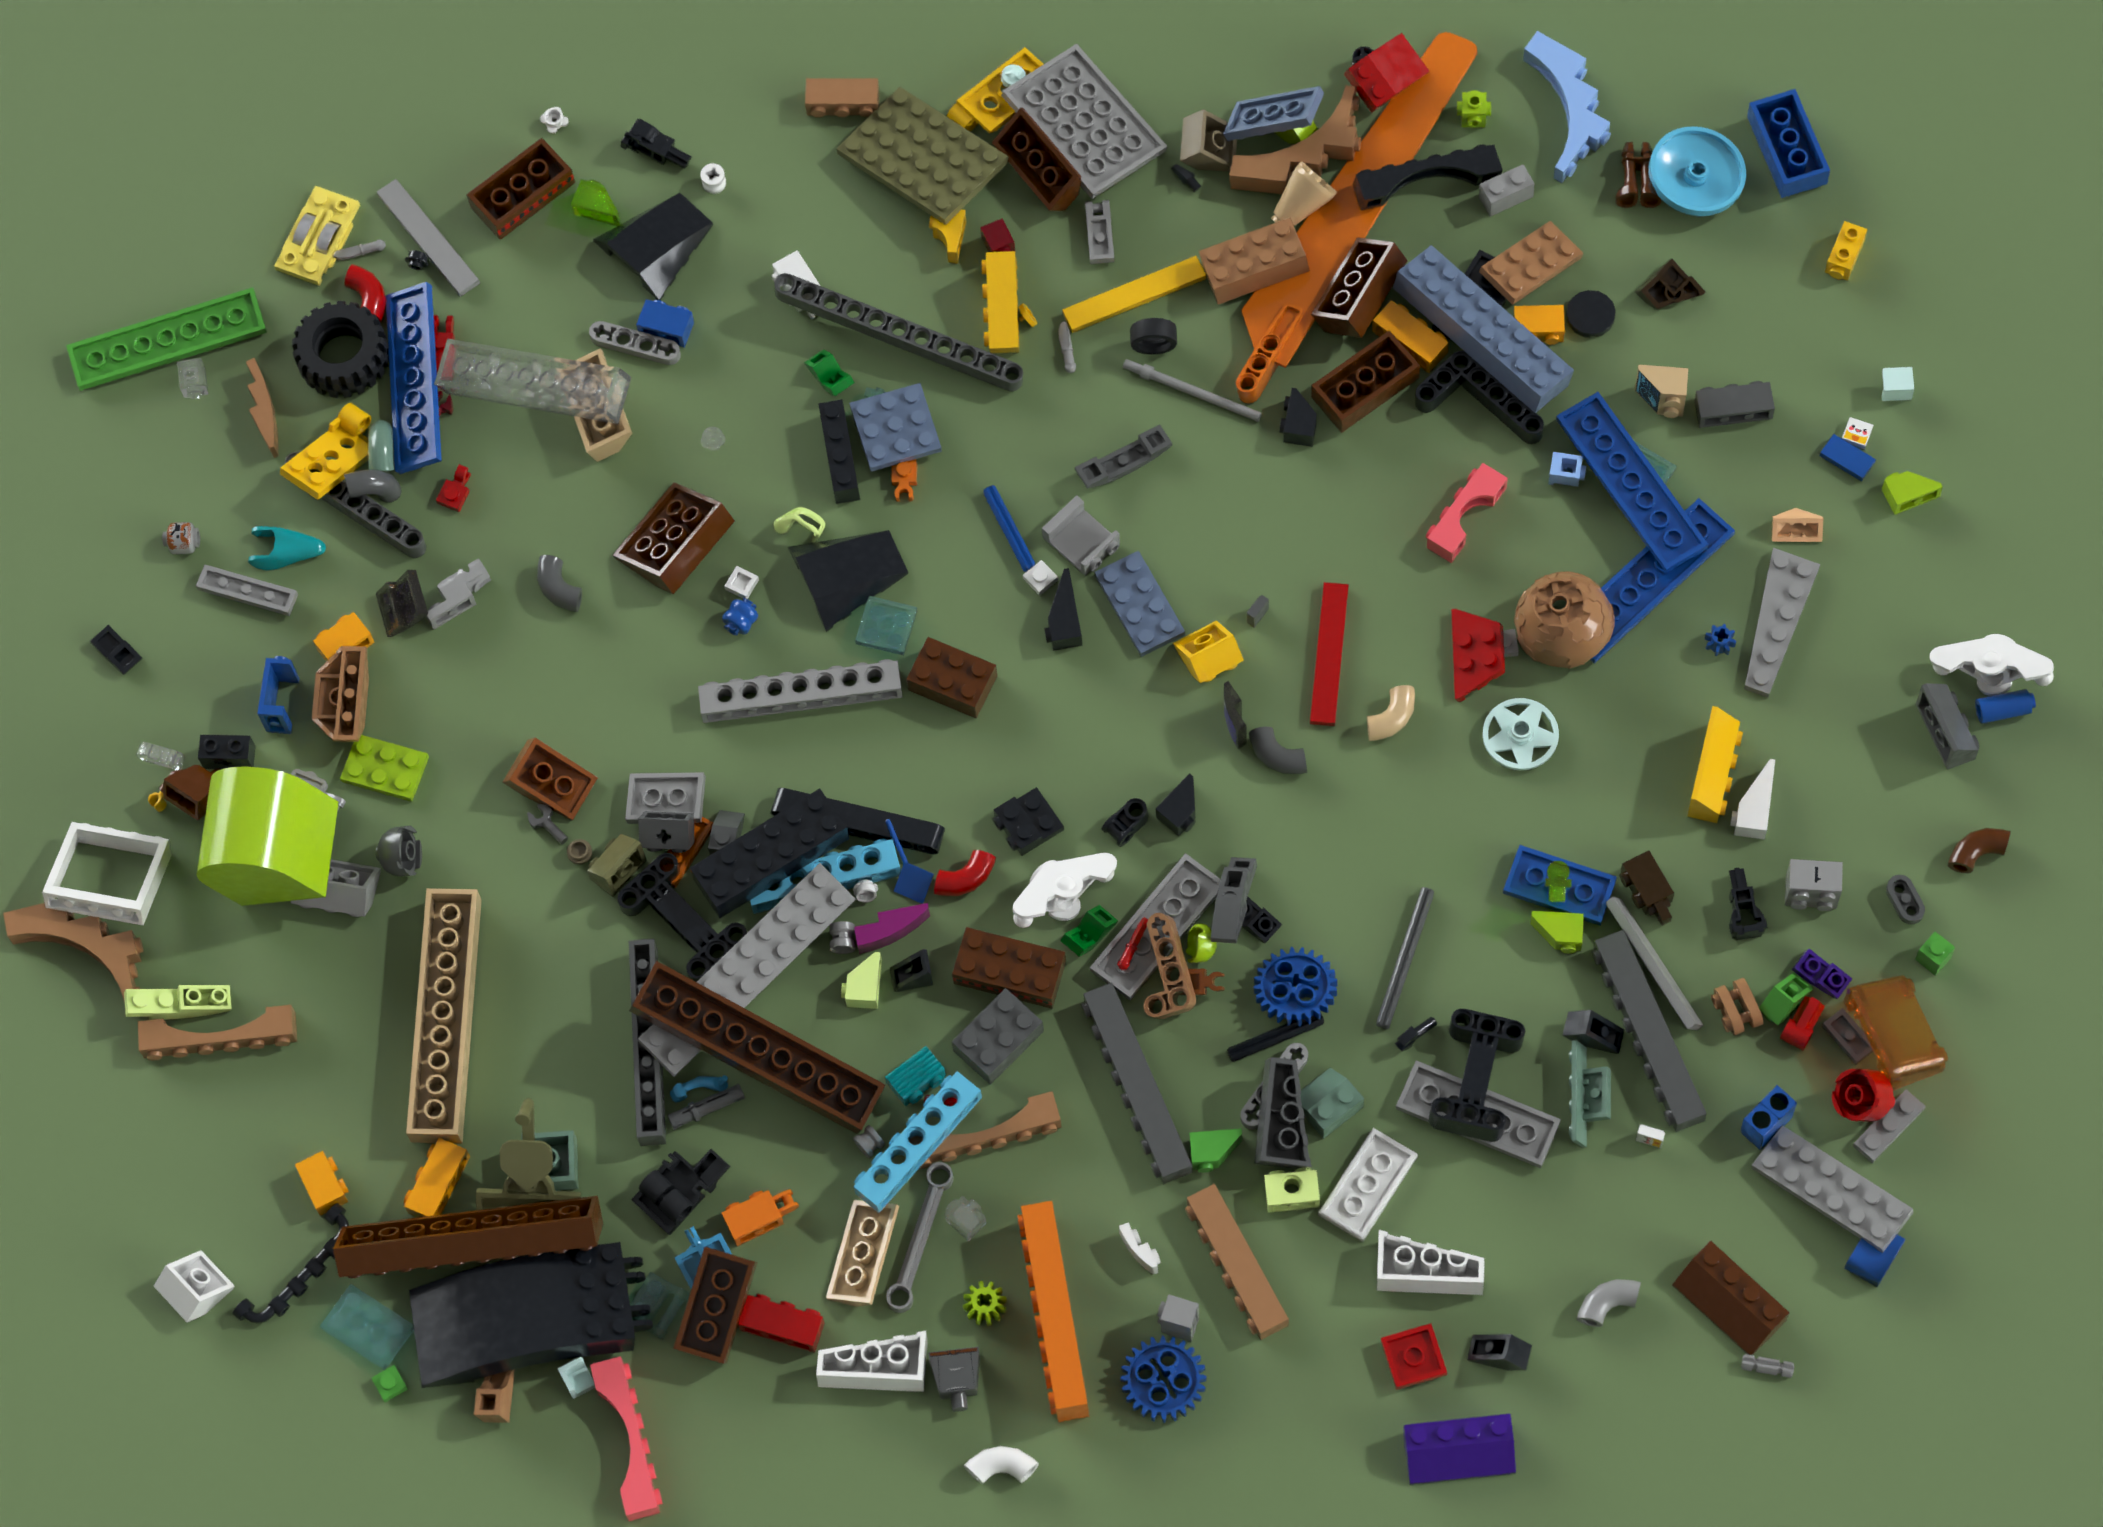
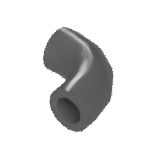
M361 470L344 474L351 498L376 494L383 502L389 503L396 501L401 495V486L390 473L380 470Z
M552 555L540 556L537 567V581L544 596L555 606L568 611L578 612L582 600V588L571 586L563 580V561L560 558Z
M1258 727L1249 732L1250 742L1256 756L1268 768L1282 774L1307 773L1303 748L1287 749L1282 747L1276 741L1272 727Z

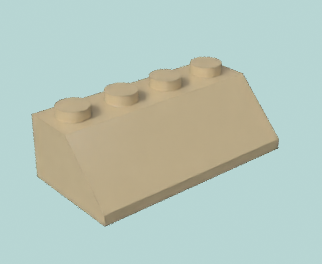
M600 348L557 369L586 452L597 462L618 453L632 435L605 356Z

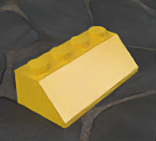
M1712 706L1687 817L1713 823L1718 822L1719 815H1725L1728 801L1723 800L1724 792L1730 793L1733 778L1728 777L1730 769L1735 770L1738 755L1733 754L1735 746L1740 747L1743 732L1738 731L1740 721L1716 706Z

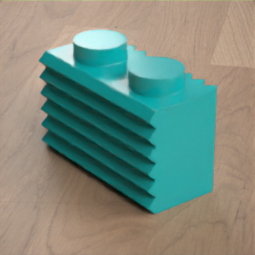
M925 1046L886 1075L885 1080L900 1101L907 1106L909 1103L915 1104L920 1101L924 1096L923 1093L930 1087L935 1089L941 1085L946 1072L937 1058Z

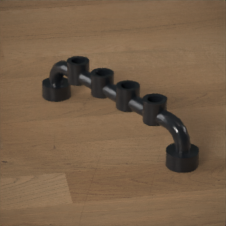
M336 1203L327 1211L324 1219L331 1225L337 1223L339 1225V1232L324 1245L323 1249L315 1257L308 1261L304 1269L289 1281L286 1288L270 1301L268 1307L263 1312L255 1313L253 1311L255 1305L246 1298L237 1305L232 1314L240 1321L247 1319L253 1323L266 1322L275 1314L279 1317L283 1316L290 1308L287 1301L293 1295L299 1298L306 1292L308 1285L305 1282L311 1276L317 1279L324 1273L327 1267L323 1263L330 1256L335 1260L333 1247L341 1228L349 1226V1222L344 1216L346 1210L339 1203Z

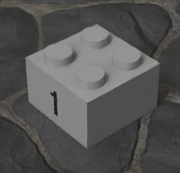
M1790 859L1785 879V906H1791V908L1797 910L1805 909L1806 907H1815L1820 911L1836 909L1842 893L1843 862Z

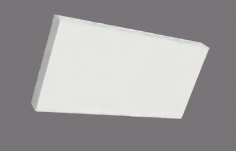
M1373 1128L1318 1212V1215L1363 1242L1417 1159L1418 1154Z

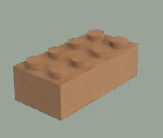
M1291 218L1199 251L1203 269L1218 305L1310 271L1305 251Z

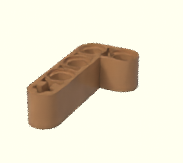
M1155 913L1148 919L1147 928L1165 991L1148 996L1143 1006L1148 1016L1165 1019L1192 1010L1196 1004V995L1176 923L1168 915ZM1161 921H1164L1166 925L1162 926V930L1158 929L1157 926H1160ZM1171 943L1173 952L1170 956L1166 957L1164 955V947ZM1178 968L1180 976L1176 981H1172L1170 978L1171 971ZM1181 993H1185L1187 996L1186 1003L1179 1006L1177 998ZM1160 1000L1163 1004L1162 1010L1159 1013H1155L1153 1005L1156 1001Z

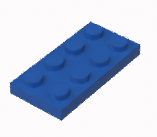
M1519 845L1503 889V894L1557 912L1584 914V921L1601 926L1607 909L1606 901L1612 895L1617 877Z

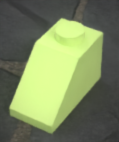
M874 952L847 975V983H842L841 998L845 999L847 1007L878 1009L882 966L880 952Z

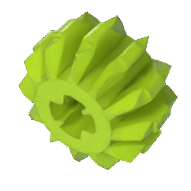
M979 1281V1289L971 1285L969 1287L971 1294H964L963 1296L967 1302L963 1304V1310L969 1311L967 1318L972 1320L976 1317L977 1325H980L983 1319L986 1320L987 1326L991 1325V1318L999 1322L1001 1320L999 1313H1006L1007 1311L1006 1307L1002 1305L1007 1302V1297L1001 1296L1003 1289L1001 1287L994 1289V1282L992 1281L988 1283L987 1287H984L983 1281ZM982 1300H984L985 1302H988V1301H989L990 1306H988V1307H987L986 1305H982V1306H981L980 1301H982Z

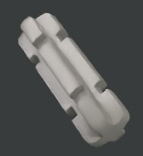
M1745 1354L1742 1357L1741 1368L1748 1371L1756 1369V1372L1771 1375L1779 1373L1783 1377L1790 1378L1794 1372V1363L1788 1361L1780 1363V1360L1759 1356L1757 1359L1753 1355Z

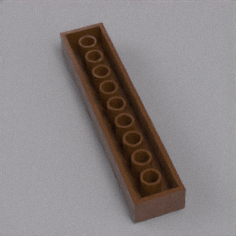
M658 961L652 967L629 1010L855 1134H858L863 1129L885 1087V1084Z
M598 1196L360 1224L341 1228L333 1247L339 1277L358 1278L363 1274L371 1273L383 1275L388 1271L396 1270L408 1272L414 1268L421 1267L433 1269L439 1265L446 1264L459 1266L470 1261L484 1263L495 1258L509 1260L520 1255L534 1257L545 1252L558 1254L564 1253L569 1249H592L598 1244L603 1227V1219Z

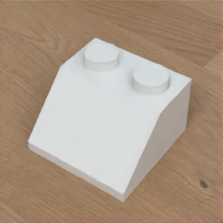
M202 1250L167 1264L154 1284L156 1290L186 1322L205 1315L235 1287Z

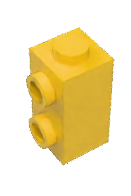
M1844 221L1827 261L1825 273H1828L1835 279L1848 281L1864 244L1868 229Z

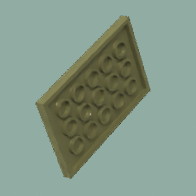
M901 87L888 97L837 148L839 156L945 225L1008 163V156Z

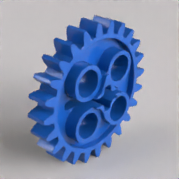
M1291 947L1290 953L1286 954L1283 949H1280L1279 957L1272 953L1271 962L1263 960L1264 968H1257L1258 976L1254 977V994H1257L1256 1002L1261 1003V1011L1268 1010V1018L1277 1015V1023H1280L1285 1018L1287 1019L1288 1026H1290L1292 1020H1296L1298 1026H1301L1302 1019L1311 1024V1016L1321 1019L1320 1011L1328 1013V1005H1334V996H1337L1335 970L1330 968L1329 961L1323 963L1322 954L1314 958V950L1304 954V947H1301L1299 953H1295L1294 948ZM1290 972L1288 975H1281L1280 973ZM1308 975H1314V976H1316L1315 978H1312V979L1306 978V976H1308ZM1278 994H1284V995H1286L1285 997H1282V998L1276 997V995H1278ZM1305 997L1311 998L1309 1001H1302L1301 999Z
M1164 1335L1161 1336L1160 1343H1156L1155 1339L1151 1337V1345L1149 1346L1141 1341V1351L1134 1347L1132 1348L1134 1358L1126 1356V1362L1130 1366H1122V1372L1128 1374L1120 1377L1121 1382L1127 1384L1122 1387V1393H1130L1126 1397V1402L1135 1401L1133 1410L1136 1411L1142 1408L1141 1415L1143 1418L1148 1413H1151L1152 1421H1155L1157 1415H1161L1163 1423L1166 1422L1167 1415H1171L1172 1419L1176 1421V1413L1178 1412L1186 1417V1407L1195 1410L1193 1400L1201 1402L1202 1397L1197 1392H1205V1386L1200 1383L1207 1381V1377L1199 1373L1205 1371V1365H1197L1201 1361V1356L1192 1357L1194 1347L1185 1350L1186 1343L1184 1340L1179 1345H1176L1175 1337H1172L1170 1343H1166ZM1166 1356H1171L1175 1359V1363L1171 1366H1165L1161 1363V1360ZM1151 1359L1156 1361L1162 1375L1168 1377V1384L1177 1398L1173 1399L1164 1381H1159L1158 1371L1151 1364ZM1148 1369L1153 1374L1149 1379H1141L1138 1376L1139 1372ZM1184 1378L1189 1384L1186 1388L1181 1389L1175 1386V1381ZM1155 1392H1163L1166 1398L1161 1402H1156L1152 1399V1395Z

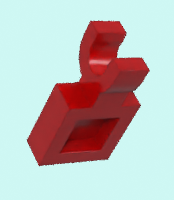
M459 464L455 471L454 480L446 479L436 499L437 504L460 513L470 492L469 488L465 487L471 476V473L468 472V467Z

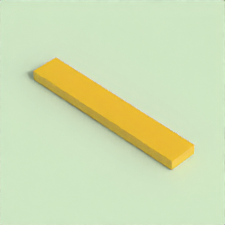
M1193 256L1062 309V313L1071 332L1074 333L1206 279V274L1197 256Z

